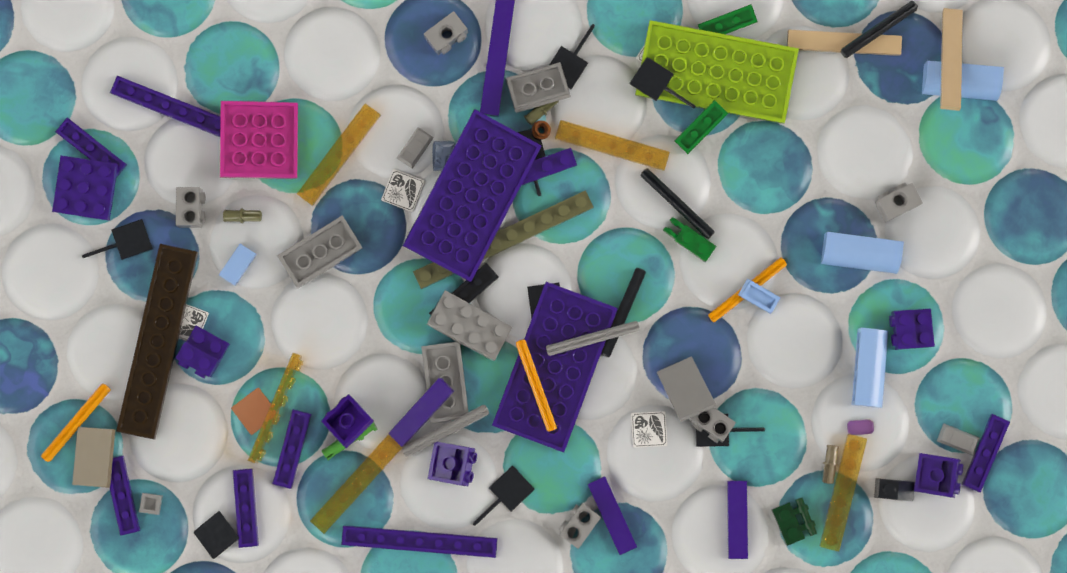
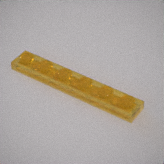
M365 103L298 191L297 195L313 206L381 115Z
M560 120L555 136L556 140L662 171L665 170L670 153L669 151Z
M292 353L248 458V461L252 463H258V461H262L266 453V450H264L266 442L269 443L272 439L273 432L271 430L273 425H277L281 414L278 413L281 406L285 407L288 400L286 394L289 389L293 388L296 381L294 375L296 371H300L303 365L302 356Z
M388 434L310 522L325 534L403 447Z
M847 434L819 547L840 551L867 442L866 438Z

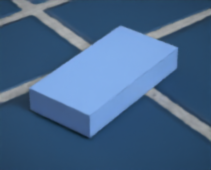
M239 244L219 276L236 286L257 254Z
M748 278L738 294L770 314L780 300L779 296Z

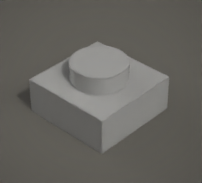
M142 493L139 512L160 515L163 495Z

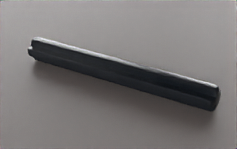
M910 1L844 46L840 51L844 58L850 57L917 11L918 5L915 1Z
M648 168L641 173V177L704 237L709 239L714 234V230Z
M641 268L635 269L611 328L625 324L645 277V270ZM619 337L606 340L601 355L609 358Z

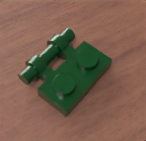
M802 497L795 500L798 507L792 509L790 502L771 509L786 546L805 539L802 531L806 529L810 536L817 534L814 527L816 524L814 520H811L808 512L809 507L804 503ZM801 513L804 523L799 525L795 516Z

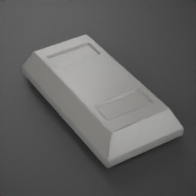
M418 127L397 159L413 169L434 137Z
M943 423L937 442L973 456L980 438Z

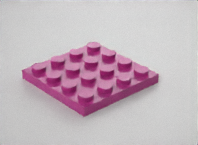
M221 101L220 178L297 179L298 103Z

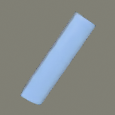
M927 61L924 64L922 94L941 96L940 61ZM962 63L961 98L997 101L1002 90L1004 67Z
M826 232L824 234L821 264L897 274L901 265L904 242Z
M859 328L857 330L852 405L883 407L888 331L871 328Z

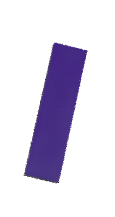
M68 117L55 131L90 160L118 164L116 178L127 166L125 162Z
M438 378L388 434L401 447L405 446L451 396L454 390L442 378Z
M292 409L272 484L292 489L312 414Z
M994 414L990 415L961 485L981 493L1010 421Z
M124 456L115 457L112 462L110 492L119 533L122 536L139 532L140 526Z
M253 468L233 470L237 534L239 537L238 547L259 546Z
M604 476L587 484L619 555L637 548L606 477Z
M727 481L728 559H748L747 481Z

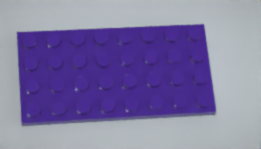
M474 109L402 246L471 282L542 146Z
M545 282L524 340L527 343L557 429L550 432L546 430L519 354L492 426L564 453L606 340L551 356L547 354L546 346L611 328L618 308Z

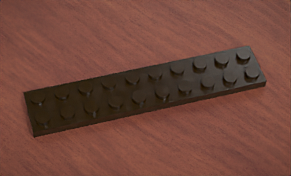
M164 244L159 245L116 432L153 440L156 439L198 257L197 251Z

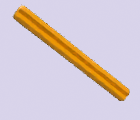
M782 257L751 281L760 286L787 266L786 261ZM740 290L708 314L712 322H716L744 300V298L738 295Z
M524 339L516 342V346L546 430L548 432L557 429L527 343Z
M102 383L41 454L45 461L50 462L77 431L78 427L83 424L110 392L111 389L106 384Z

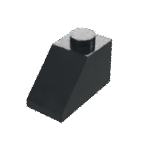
M876 478L874 498L913 501L915 482Z

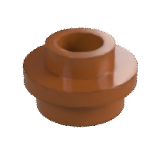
M537 121L533 124L532 134L535 138L543 140L550 135L551 128L547 122ZM538 128H543L544 133H539Z

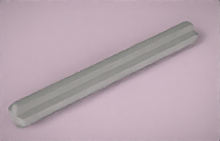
M637 321L547 345V354L551 356L637 332L640 330Z
M481 405L403 446V454L409 457L489 415L486 405Z

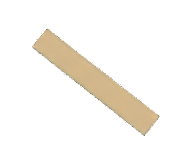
M943 8L940 109L956 111L961 109L963 10Z
M788 30L787 46L799 48V50L841 53L840 51L844 46L862 34ZM880 35L855 53L900 56L902 36Z

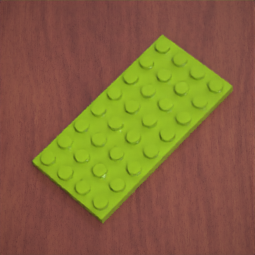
M649 20L641 65L648 57L673 73L674 75L666 87L698 108L706 109L715 100L729 114L784 124L799 48ZM636 89L635 96L650 98ZM665 90L657 99L687 105Z

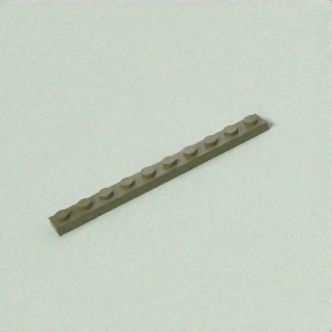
M586 190L498 231L483 260L593 209L594 207ZM434 262L413 271L421 289L454 274Z

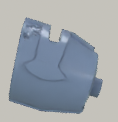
M433 142V171H442L456 142Z

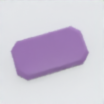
M870 419L849 421L847 423L848 433L850 435L872 434L874 431L873 421Z

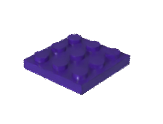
M60 155L52 212L110 221L118 164Z

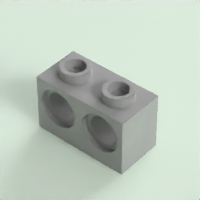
M176 187L177 227L202 228V223H205V211H202V204H205L206 196L200 187ZM195 194V200L188 203V195ZM194 212L195 219L188 222L187 215Z
M714 407L704 411L710 417L707 423L700 422L699 414L691 418L692 426L700 432L705 430L709 433L708 437L716 443L718 441L723 443L736 424L735 421ZM723 424L726 431L723 434L716 433L715 425Z
M583 503L580 506L575 505L570 512L573 515L569 521L565 520L559 528L561 531L559 535L578 549L601 518ZM583 511L588 512L590 515V519L587 522L579 520V514ZM571 527L578 529L579 533L575 538H570L567 535V531Z

